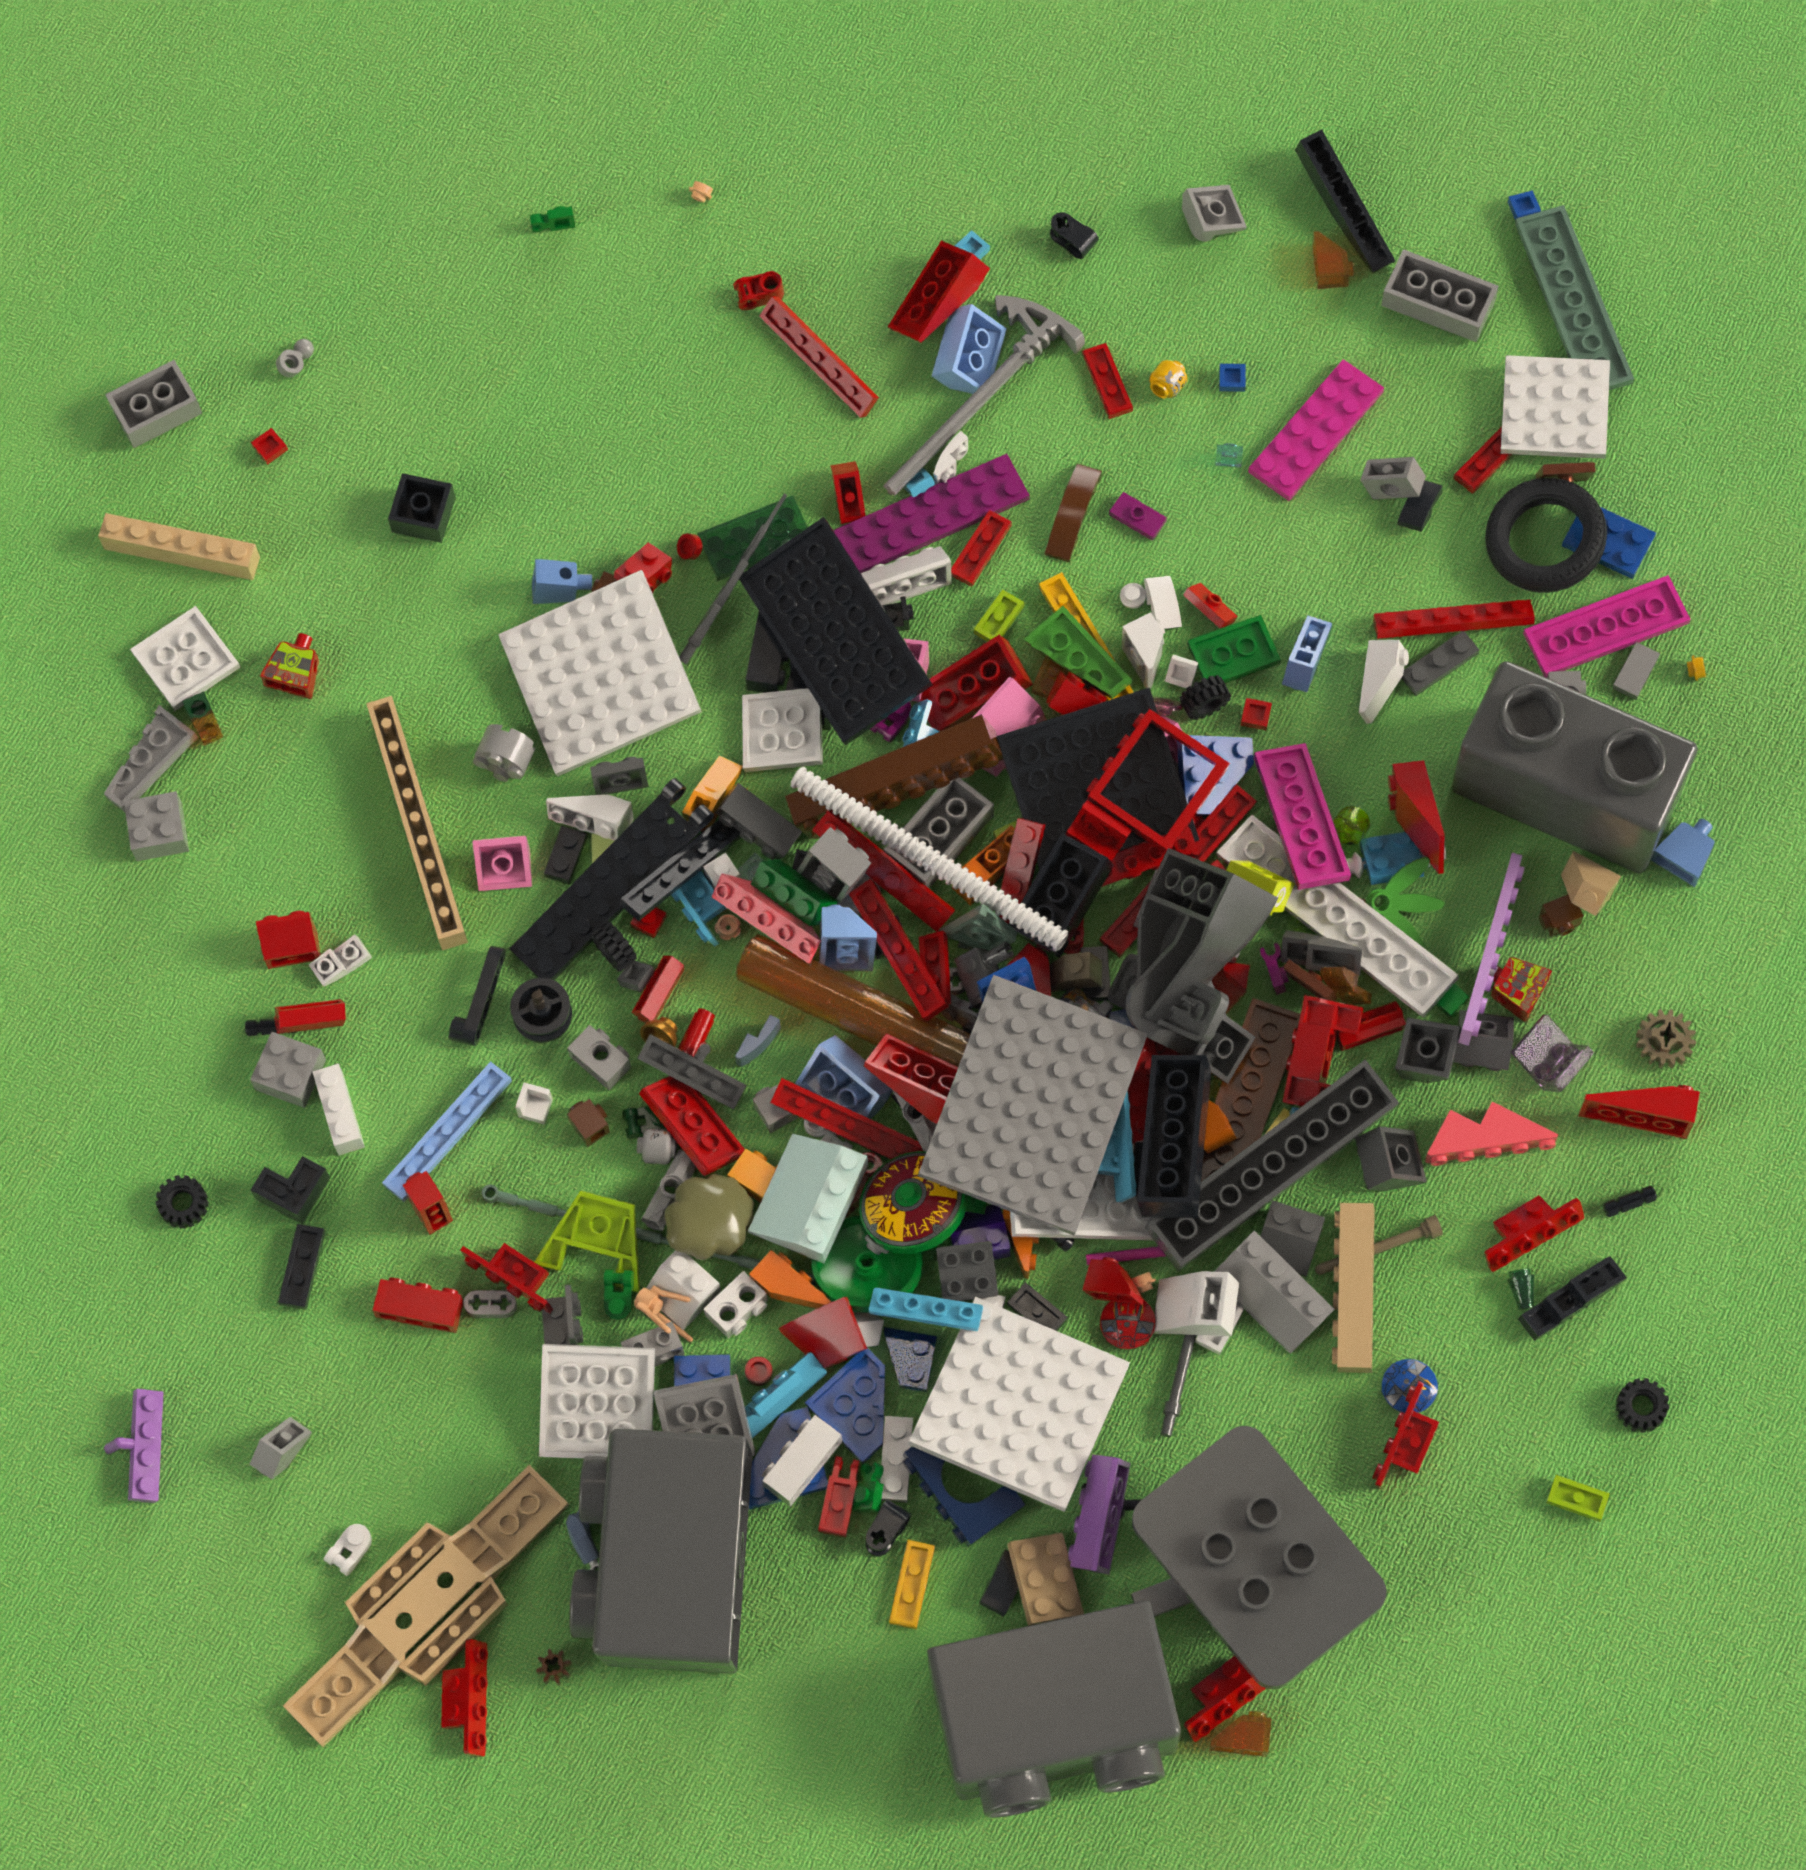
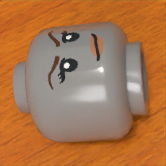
M649 1128L645 1130L643 1137H638L637 1153L642 1154V1159L645 1163L665 1165L670 1163L671 1158L676 1156L677 1142L667 1129Z

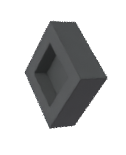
M634 960L622 971L617 981L622 987L642 992L655 970L651 965Z

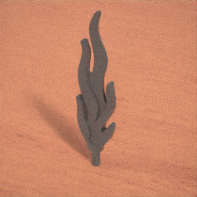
M785 493L766 523L760 527L695 632L687 640L688 643L679 656L682 663L687 665L697 647H700L702 639L749 564L748 560L786 499L787 495Z

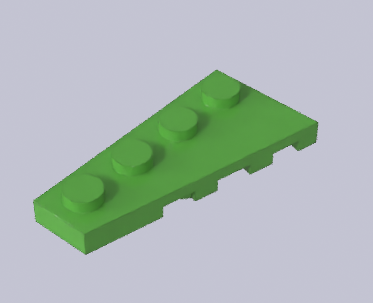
M1064 606L1059 608L1023 639L1025 644L1067 671L1075 674L1111 699L1132 683L1131 678Z

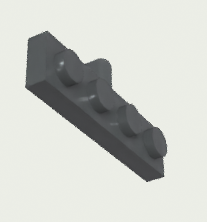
M650 1034L637 1059L732 1109L735 1108L747 1086L703 1062L711 1050L707 1042L700 1044L693 1057Z

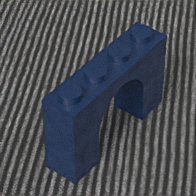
M910 1447L903 1453L905 1458L902 1461L903 1465L911 1475L916 1473L921 1480L919 1487L927 1498L932 1496L937 1502L936 1511L944 1521L949 1519L954 1526L952 1533L960 1544L965 1542L969 1547L1025 1506L1017 1492L1005 1486H1002L990 1496L977 1503L957 1501L947 1493L942 1483L941 1471L945 1460L915 1447Z

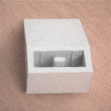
M1209 1271L1159 1279L1154 1314L1156 1324L1153 1333L1232 1336L1239 1282L1229 1272Z

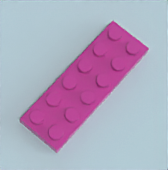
M1343 359L1251 464L1248 473L1290 501L1382 395L1384 387Z
M1669 575L1526 628L1523 634L1543 676L1547 678L1548 672L1566 671L1635 645L1636 642L1640 643L1688 625L1691 619Z
M1306 743L1255 752L1254 761L1298 890L1350 881L1351 873Z

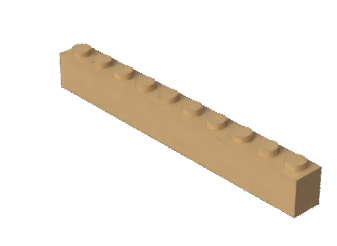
M389 696L366 703L441 949L443 951L468 943L393 698Z

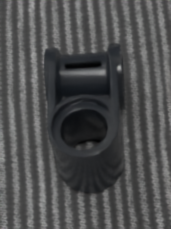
M1065 212L1056 213L1051 219V239L1078 259H1083L1099 240L1094 230L1083 225Z
M887 1499L867 1531V1551L876 1557L886 1555L897 1537L907 1526L912 1514ZM879 1537H883V1543L873 1544L874 1539L877 1540Z

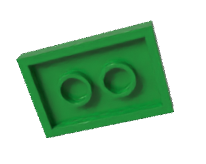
M1262 615L1190 639L1187 643L1194 661L1198 662L1197 668L1202 679L1219 675L1224 683L1273 667L1281 662Z

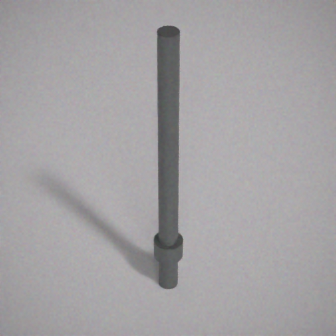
M1196 1335L1184 1336L1169 1401L1165 1402L1163 1409L1165 1417L1160 1435L1164 1437L1172 1436L1175 1419L1180 1415L1182 1405L1179 1403Z

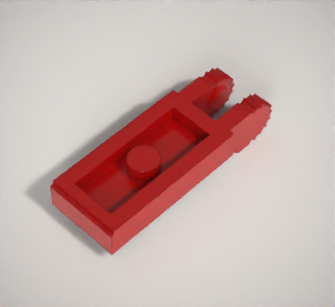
M836 1456L832 1476H829L818 1532L846 1538L854 1493L857 1487L856 1479L860 1460L853 1459L850 1466L849 1479L839 1477L843 1467V1457Z

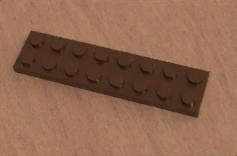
M1252 998L1242 1027L1256 1038L1229 1083L1227 1084L1222 1081L1215 1100V1104L1226 1115L1237 1139L1209 1154L1204 1150L1201 1182L1261 1138L1286 1069L1287 1059L1294 1047L1292 1035L1294 1029L1298 1028L1301 1014Z

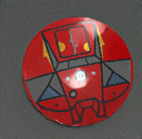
M1145 1300L1142 1305L1109 1302L1103 1309L1100 1317V1328L1106 1341L1110 1345L1121 1349H1134L1146 1345L1154 1332L1156 1324L1154 1312Z

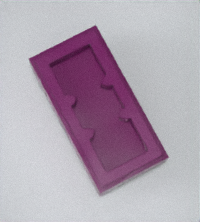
M1125 492L1120 495L1109 511V516L1152 541L1167 522V517Z

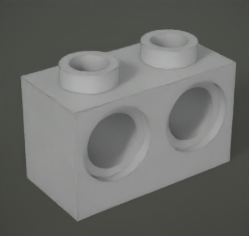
M672 1321L666 1324L671 1329L669 1334L660 1327H657L621 1342L622 1347L655 1348V1367L673 1360L674 1356L685 1355Z

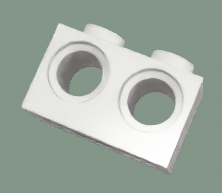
M743 1271L704 1308L705 1316L729 1339L733 1334L737 1336L745 1329L748 1319L753 1315L758 1316L767 1307L766 1302L768 1301L767 1293ZM746 1292H751L755 1295L751 1302H743L740 1298ZM726 1311L735 1313V1317L731 1321H723L720 1317Z

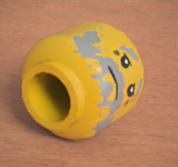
M1175 360L1161 361L1149 377L1150 389L1156 396L1163 399L1175 397L1187 382L1185 367Z

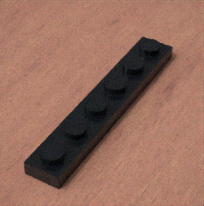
M717 820L620 899L619 905L637 921H640L703 870V866L715 860L741 839V832L733 826L731 828L727 827Z

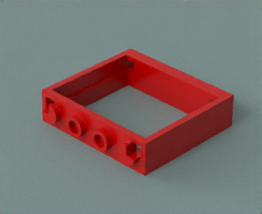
M1149 709L1145 715L1139 714L1132 725L1136 729L1129 737L1126 734L1117 746L1120 749L1115 758L1112 756L1108 758L1102 767L1105 773L1100 780L1094 778L1086 790L1090 793L1087 800L1100 806L1103 811L1115 819L1124 822L1127 827L1132 829V832L1166 854L1167 849L1173 848L1227 771L1230 763ZM1150 723L1215 766L1165 838L1101 795Z

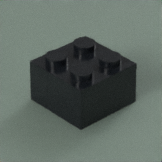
M402 473L388 517L392 533L442 543L456 498L453 485Z

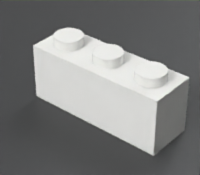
M336 1064L313 1071L333 1144L338 1155L365 1148L340 1065Z
M816 1415L811 1420L806 1419L797 1431L799 1433L798 1437L794 1442L788 1441L780 1452L782 1457L776 1464L772 1462L762 1475L764 1477L762 1480L764 1487L790 1507L842 1443V1435Z

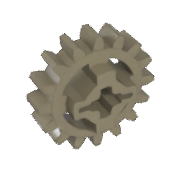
M1659 1009L1657 1017L1649 1013L1647 1021H1641L1639 1025L1641 1030H1637L1636 1037L1640 1038L1637 1041L1636 1047L1644 1048L1641 1052V1057L1648 1055L1650 1057V1065L1658 1061L1659 1068L1662 1069L1664 1064L1668 1063L1672 1069L1675 1066V1061L1682 1065L1686 1060L1685 1057H1691L1693 1051L1690 1048H1694L1696 1045V1041L1691 1038L1695 1036L1696 1031L1688 1030L1692 1022H1683L1682 1013L1675 1017L1673 1016L1672 1009L1669 1010L1667 1015H1664L1663 1011ZM1663 1023V1025L1659 1028L1654 1027L1655 1025ZM1667 1031V1037L1669 1042L1665 1047V1041L1663 1036ZM1673 1050H1678V1052L1674 1054H1669Z

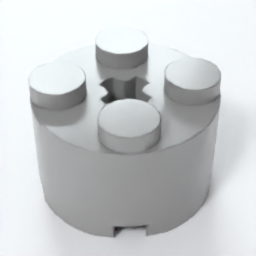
M488 725L474 755L473 763L480 768L493 772V776L500 781L507 782L509 778L521 779L535 751V747H532L534 742L528 736L513 728L507 732L501 730L503 725Z

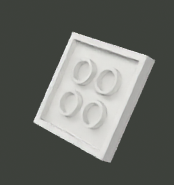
M196 606L130 649L175 711L184 706L183 700L203 691L205 692L241 668L238 661Z
M808 688L742 695L743 769L745 772L823 765L822 709Z

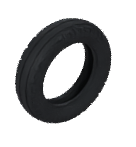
M1537 478L1515 486L1497 502L1486 526V548L1495 569L1513 585L1532 592H1557L1576 585L1586 578L1597 566L1606 546V520L1598 502L1581 486L1560 478ZM1552 504L1565 507L1579 518L1583 526L1582 540L1576 551L1566 560L1549 566H1537L1520 559L1513 552L1509 544L1510 532L1515 521L1524 512L1539 505Z

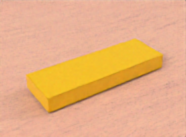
M907 1540L889 1624L917 1630L935 1545Z

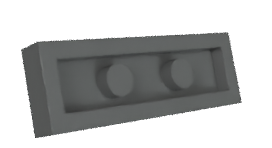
M1461 631L1406 668L1401 679L1413 694L1417 696L1478 655L1479 648L1465 631Z

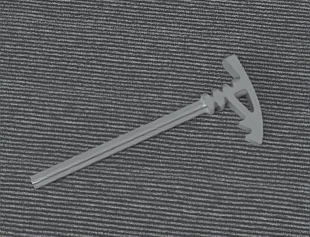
M996 295L997 316L999 317L1004 312H1007L1009 325L1012 326L1016 321H1019L1027 334L1021 337V342L1013 345L1014 353L883 487L891 496H895L1024 363L1032 364L1034 357L1040 356L1042 349H1046L1050 345V341L1055 340L1058 336L1063 338L1074 354L1078 353L1085 345L1083 333L1058 314L1035 302L1018 297ZM1030 316L1038 319L1042 324L1038 327Z

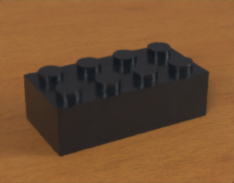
M1061 833L1021 903L1025 904V908H1032L1033 913H1040V917L1045 916L1048 922L1053 921L1054 926H1061L1062 931L1067 930L1068 938L1060 950L1055 952L1052 950V946H1045L1046 942L1040 943L1038 937L1032 938L1031 933L1026 934L1023 928L1018 929L1017 924L1012 925L1009 923V925L1018 932V936L1060 958L1114 867L1113 863L1106 856Z

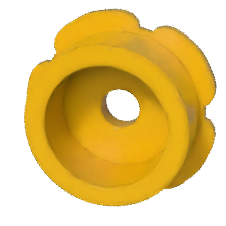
M1693 655L1691 657L1692 661L1687 662L1689 677H1694L1698 681L1699 678L1706 677L1703 657L1695 658Z

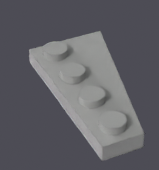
M160 705L154 712L156 716L151 724H147L142 732L143 737L138 745H134L129 752L130 757L128 761L119 768L104 792L106 798L124 812V801L140 798L198 738L194 731Z

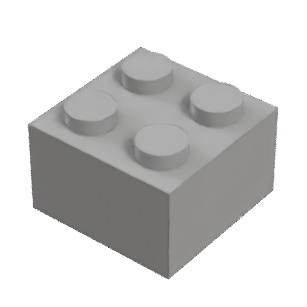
M177 791L124 801L130 847L136 861L189 852L183 806Z
M271 1032L250 1081L256 1091L305 1108L316 1084L313 1071L322 1069L326 1058L322 1049Z

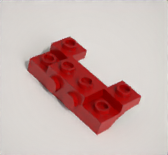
M1304 995L1298 1028L1294 1029L1292 1035L1293 1053L1289 1055L1286 1069L1289 1072L1283 1103L1302 1107L1330 1086L1326 1082L1337 1031L1358 1035L1363 1013L1362 1007Z

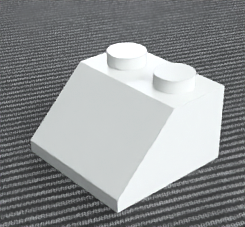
M1151 612L1124 625L1122 630V649L1145 688H1152L1162 656L1163 634L1165 633L1159 619L1155 620Z
M674 1251L661 1264L646 1287L651 1290L652 1286L655 1285L661 1290L690 1298V1302H684L660 1296L663 1301L660 1311L682 1330H685L721 1292L719 1282L688 1254Z

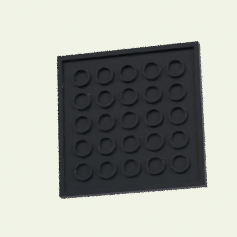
M1150 687L996 736L1022 818L1046 824L1037 859L1039 871L1061 833L1066 835L1067 830L1087 801L1090 793L1086 790L1094 778L1100 780L1105 773L1102 767L1110 756L1115 758L1119 753L1120 749L1117 746L1126 734L1130 737L1136 729L1132 725L1139 714L1145 715L1149 709L1158 714ZM1150 723L1101 795L1159 835H1164L1170 831L1188 803L1165 733ZM1192 819L1188 826L1191 829L1194 841L1197 842L1199 837ZM1131 831L1119 851L1145 842V840Z

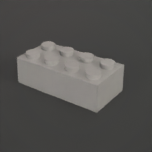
M1403 249L1384 289L1381 306L1477 342L1496 301L1499 286Z
M961 778L950 781V784L946 787L937 789L903 829H905V833L910 832L913 838L915 836L918 837L919 842H926L927 847L929 845L932 846L933 851L939 850L941 856L945 854L948 860H955L994 817V804ZM889 845L885 847L884 852L928 888L937 881L939 876L931 875L932 871H925L924 866L920 868L917 866V862L912 863L910 858H904L903 853H896V849L891 850Z
M830 827L808 851L797 872L838 900L836 905H840L857 886L871 862L868 860L869 856L861 848L857 847L855 849L847 842L848 838L843 832L838 829L834 831Z

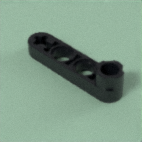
M490 946L467 1019L454 1017L450 1025L449 1040L473 1046L477 1045L504 963L506 952L504 948Z

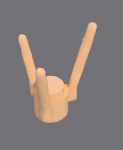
M655 1285L652 1286L651 1290L648 1288L641 1289L634 1300V1306L669 1334L671 1329L666 1324L671 1322V1320L660 1313L663 1306L660 1296L684 1302H690V1298L661 1290ZM673 1322L677 1333L687 1341L692 1342L693 1338Z

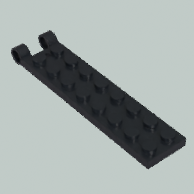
M677 778L670 780L665 785L662 793L509 948L539 978L555 980L592 942L590 933L607 920L612 922L624 910L619 905L620 899L683 849L711 822L714 813L704 804L693 811L688 821L671 807L686 791V787ZM674 818V823L668 824V819Z

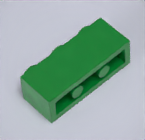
M780 859L761 861L751 882L752 886L808 926L820 925L822 907L836 905L838 900Z

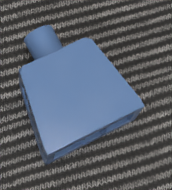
M535 559L532 576L533 604L571 602L575 600L577 590H592V574H577V563Z
M1699 819L1694 827L1682 822L1655 849L1651 861L1695 887L1715 843L1713 839L1707 836L1713 826L1705 819Z

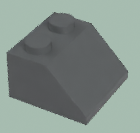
M1467 1010L1459 1011L1458 1026L1461 1027V1031ZM1478 1013L1476 1020L1481 1021L1477 1037L1471 1036L1469 1046L1457 1043L1454 1062L1466 1067L1476 1065L1493 1071L1508 1070L1514 1039V1017Z
M1224 1014L1212 1040L1205 1045L1199 1043L1192 1055H1207L1211 1076L1228 1084L1256 1037Z
M1407 1017L1395 1070L1400 1078L1423 1083L1448 1080L1461 1027Z
M1379 1126L1355 1138L1357 1153L1363 1169V1178L1368 1190L1389 1191L1427 1182L1413 1130Z
M1272 1200L1260 1237L1299 1275L1307 1277L1325 1217Z

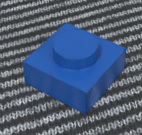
M1533 190L1508 197L1507 203L1515 220L1516 218L1541 212Z
M1220 364L1219 391L1245 392L1246 364Z

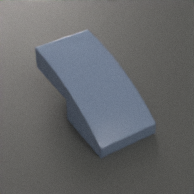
M770 1015L758 1038L750 1034L746 1035L735 1055L738 1066L743 1067L750 1063L771 1044L781 1029L780 1019Z

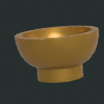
M661 1017L659 1020H651L645 1023L640 1029V1034L644 1042L652 1034L675 1047L678 1029L672 1020Z

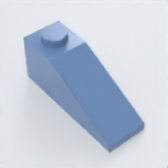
M1307 615L1289 657L1282 685L1308 692L1332 623Z

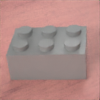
M175 360L105 394L114 415L133 448L202 414L197 398Z

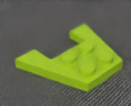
M581 1190L534 1262L540 1266L560 1271L562 1270L568 1245L619 1258L616 1272L624 1273V1270H633V1291L639 1292L640 1280L635 1205ZM615 1284V1286L623 1288V1284Z

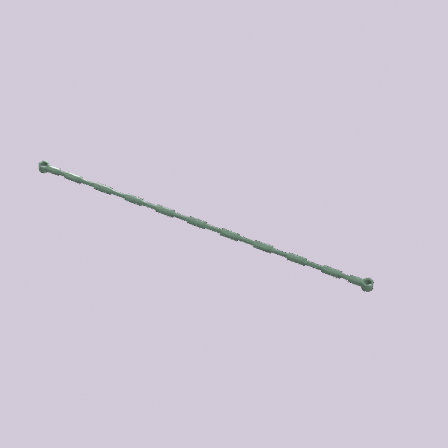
M491 1184L486 1185L482 1190V1196L487 1203L498 1201L513 1206L521 1205L528 1207V1210L554 1217L555 1215L563 1217L567 1212L566 1210L559 1209L556 1205L533 1199L529 1201L518 1198V1195L499 1191L496 1186ZM493 1190L496 1192L495 1195L491 1198L487 1197L486 1193ZM636 1227L637 1239L659 1245L660 1243L669 1245L666 1237L662 1236L663 1234ZM714 1254L710 1257L739 1263L738 1266L754 1269L761 1261L743 1255L739 1257L735 1255ZM805 1272L813 1280L811 1284L816 1286L813 1274Z

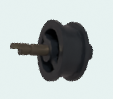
M548 978L530 979L521 984L512 996L510 1003L511 1015L517 1030L526 1039L539 1043L550 1042L562 1036L569 1028L572 1020V1007L566 990L558 982Z

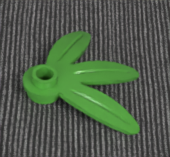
M1428 857L1416 859L1403 866L1391 877L1384 889L1376 888L1371 890L1365 900V903L1383 915V917L1423 948L1424 943L1418 932L1398 911L1430 912L1444 907L1442 900L1429 895L1417 893L1399 894L1414 883L1427 869L1430 863ZM1377 897L1381 898V903L1379 906H1375L1374 901Z

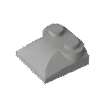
M1230 185L1187 188L1182 194L1183 213L1193 236L1198 240L1207 242L1214 235L1243 231L1247 228Z

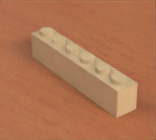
M105 513L98 535L105 550L250 580L254 579L260 559L257 547L253 543Z
M1340 1203V1211H1335V1228H1340L1339 1238H1334V1255H1339V1265H1334V1282H1339L1338 1293H1333V1308L1338 1309V1320H1333V1337H1338V1347L1332 1348V1364H1337L1338 1372L1372 1373L1374 1203Z

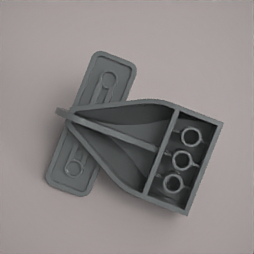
M1168 848L1141 907L1138 922L1137 955L1129 954L1123 960L1109 989L1108 1001L1125 1009L1133 1027L1148 1033L1147 1038L1179 1054L1192 1055L1199 1043L1205 1045L1212 1040L1228 1008V996L1215 989L1211 980L1252 940L1270 915L1278 897L1231 872Z

